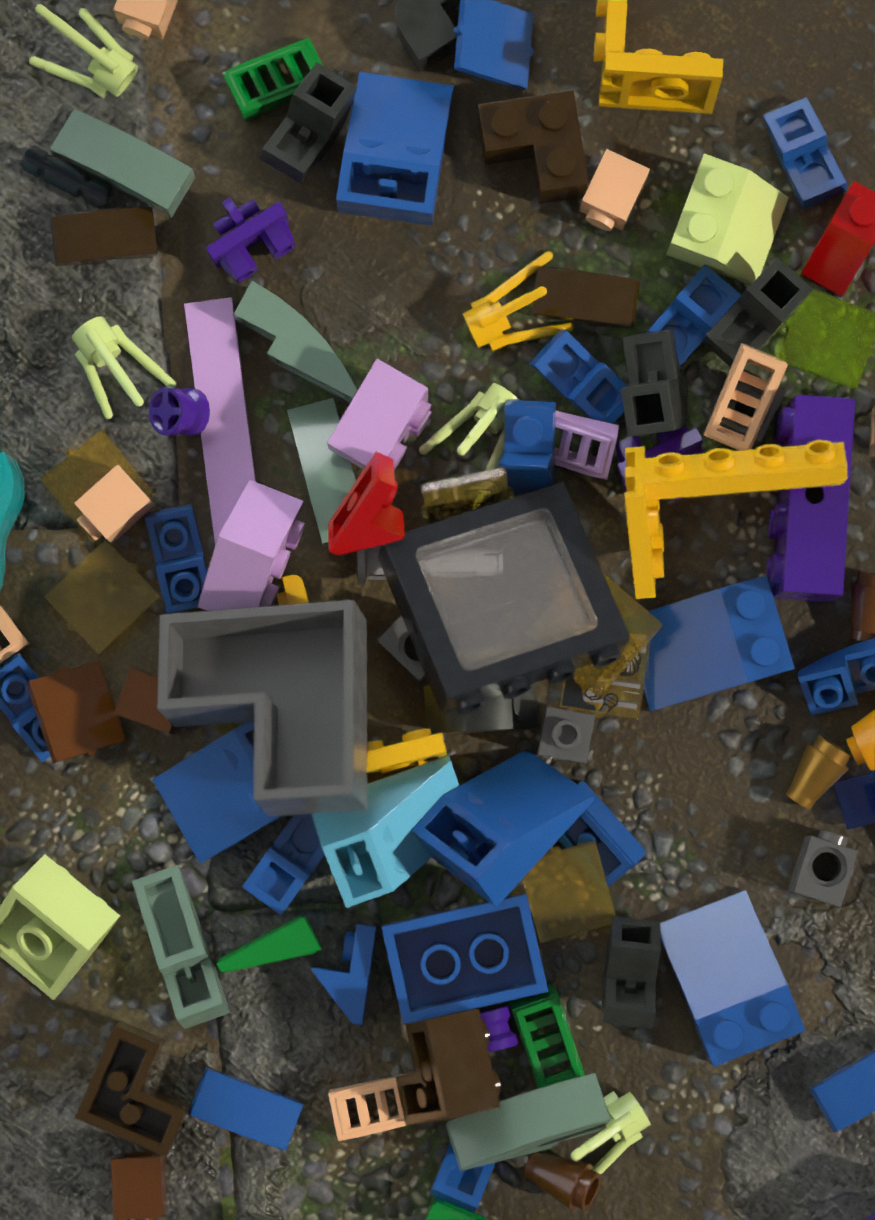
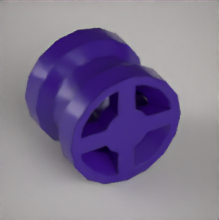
M163 387L158 389L152 396L149 405V418L153 428L159 434L166 436L176 434L195 436L205 430L209 422V402L206 395L199 389Z
M510 1005L479 1010L481 1019L484 1020L489 1031L488 1052L506 1049L518 1044L516 1034L509 1027L508 1020L512 1015Z

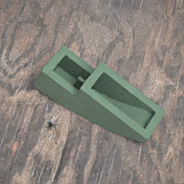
M75 109L50 148V151L92 176L107 182L110 186L132 199L133 197L138 198L170 218L174 215L196 178L193 169L114 126Z
M251 281L234 312L237 323L273 341L267 353L270 362L351 403L357 393V389L343 363L327 341L300 313L280 297Z
M333 398L287 410L324 547L329 546L328 522L356 482L351 462L329 450L327 445L328 440L340 422Z
M175 865L133 880V887L159 971L163 974L177 1021L184 1029L230 1013L211 952L180 867Z
M593 1073L500 1101L501 1107L453 1119L446 1123V1127L459 1170L464 1171L551 1149L556 1142L600 1132L611 1119L596 1074Z

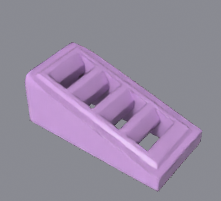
M556 411L555 427L563 429L559 448L555 447V465L607 480L618 437L619 425ZM573 433L582 436L578 452L569 450ZM591 439L600 441L597 457L588 455Z

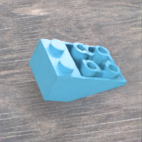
M449 756L367 784V810L312 813L322 849L346 908L393 892L432 858L411 829L445 793L459 786Z

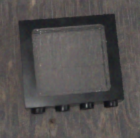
M564 482L407 531L402 540L381 545L378 560L442 715L457 710L459 715L473 712L484 706L485 700L502 695L504 699L515 698L529 691L531 684L548 679L550 684L562 682L575 675L576 669L593 664L595 669L609 666L621 658L620 654H622L631 638Z

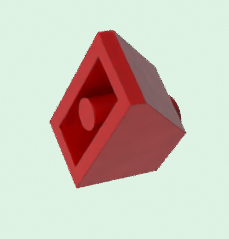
M856 181L852 182L800 276L840 298L843 297L875 243L874 191Z

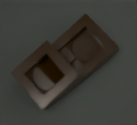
M152 207L89 211L54 216L50 219L56 266L103 264L106 260L153 258L158 254Z
M538 267L535 289L543 286L547 289V293L545 296L533 301L531 314L536 318L582 321L588 326L634 328L640 286L638 280L592 272Z

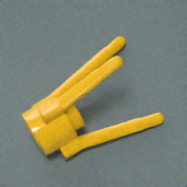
M547 251L536 260H533L487 296L471 303L473 309L462 313L478 348L489 343L492 351H495L508 344L554 336L560 329L567 330L568 332L573 330L574 326L572 323H563L503 334V331L511 328L506 316L545 296L547 289L543 286L503 306H501L500 302H495L538 271V267L541 268L553 258L552 252Z

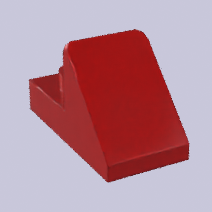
M375 451L328 522L329 552L335 555H342L396 542L404 538L403 512L390 505L398 488V482L394 478L392 458Z

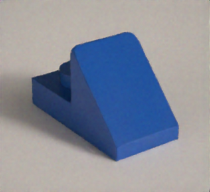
M507 400L505 404L504 454L499 461V469H503L507 495H523L555 484L556 402Z
M358 922L355 933L346 932L342 961L351 962L350 970L318 965L311 966L315 976L350 1022L357 1025H362L364 1020L377 925Z

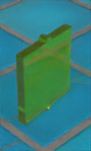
M813 289L795 311L794 317L787 320L786 326L789 330L778 358L786 361L790 366L856 390L867 359L875 354V350L872 348L875 341V312Z

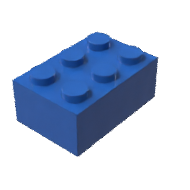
M525 892L507 896L497 908L489 901H484L382 925L403 1024L548 992Z

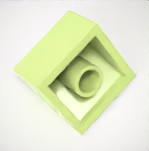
M704 154L666 255L701 268L707 265L717 274L751 285L762 272L789 197L752 171Z
M44 854L11 888L0 905V957L52 1000H55L101 944L120 915L110 908L103 899L94 895L72 877L65 868L59 866Z

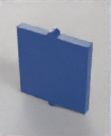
M460 0L458 26L454 28V34L457 36L454 69L520 91L526 90L528 86L530 57L534 55V49L531 47L534 14L494 0Z

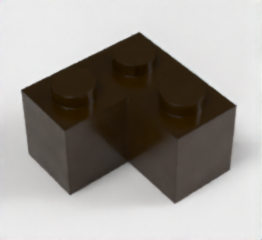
M574 90L478 104L477 120L485 165L532 158L539 204L584 197L589 181Z
M479 1008L405 1024L415 1072L395 1078L406 1125L451 1120L501 1107L498 1097L500 1081L496 1071L492 1068L487 1047L489 1044V1031L486 1023L481 1019Z
M123 1021L115 1024L75 1118L166 1157L173 1148L191 1104L147 1086L165 1039Z

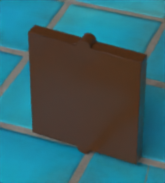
M99 661L72 669L62 666L57 669L55 674L26 682L53 764L82 754L86 757H91L96 754L98 749L126 741L119 717L114 714L116 708Z

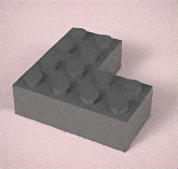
M354 600L160 615L157 710L174 727L255 721L254 801L268 816L367 810V619Z

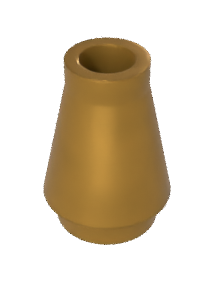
M818 735L813 744L807 743L793 782L786 795L810 810L814 803L849 769L846 764L851 755L830 740Z

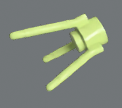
M38 4L35 7V11L47 20L48 23L93 57L88 71L94 76L90 78L35 56L29 59V63L32 66L89 88L102 98L108 92L118 97L125 91L138 70V65L132 62L134 56L123 49L86 9H80L79 16L108 49L105 47L97 48L42 4Z
M103 316L87 321L73 333L72 340L79 348L75 356L86 372L97 402L106 419H111L113 412L93 363L97 367L107 365L136 406L140 407L144 403L136 387L115 359L121 353L118 345L125 349L167 387H176V382L130 341L119 325L110 327Z
M493 383L485 394L479 391L468 406L431 436L419 448L420 454H427L475 414L474 419L477 423L460 444L457 453L465 455L485 430L497 434L502 429V433L483 475H486V472L497 470L499 461L504 454L505 404L507 400L519 399L506 388ZM478 486L481 489H477L478 493L475 494L474 498H482L483 496L481 495H485L486 486Z
M613 1091L603 1097L611 1120L607 1123L605 1129L571 1153L572 1160L578 1161L612 1138L615 1142H618L592 1168L593 1171L602 1174L630 1145L643 1137L640 1131L651 1124L631 1092L618 1098Z

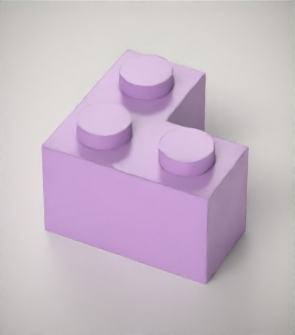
M376 359L328 440L329 450L363 470L375 451L393 459L395 470L407 448L400 442L405 443L410 433L418 437L432 413L429 411L432 405L428 403V388L381 360Z
M249 479L218 536L198 603L199 608L206 611L273 606L279 591V586L272 584L273 578H281L291 553L286 548L296 549L305 527V523L298 520L304 501Z

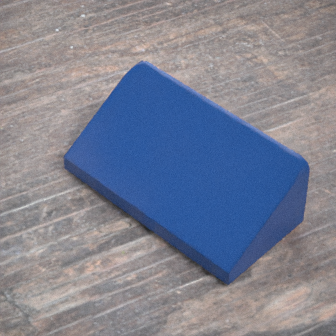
M581 781L577 785L593 795L595 800L558 841L598 887L604 891L635 866L646 854V851L584 781Z

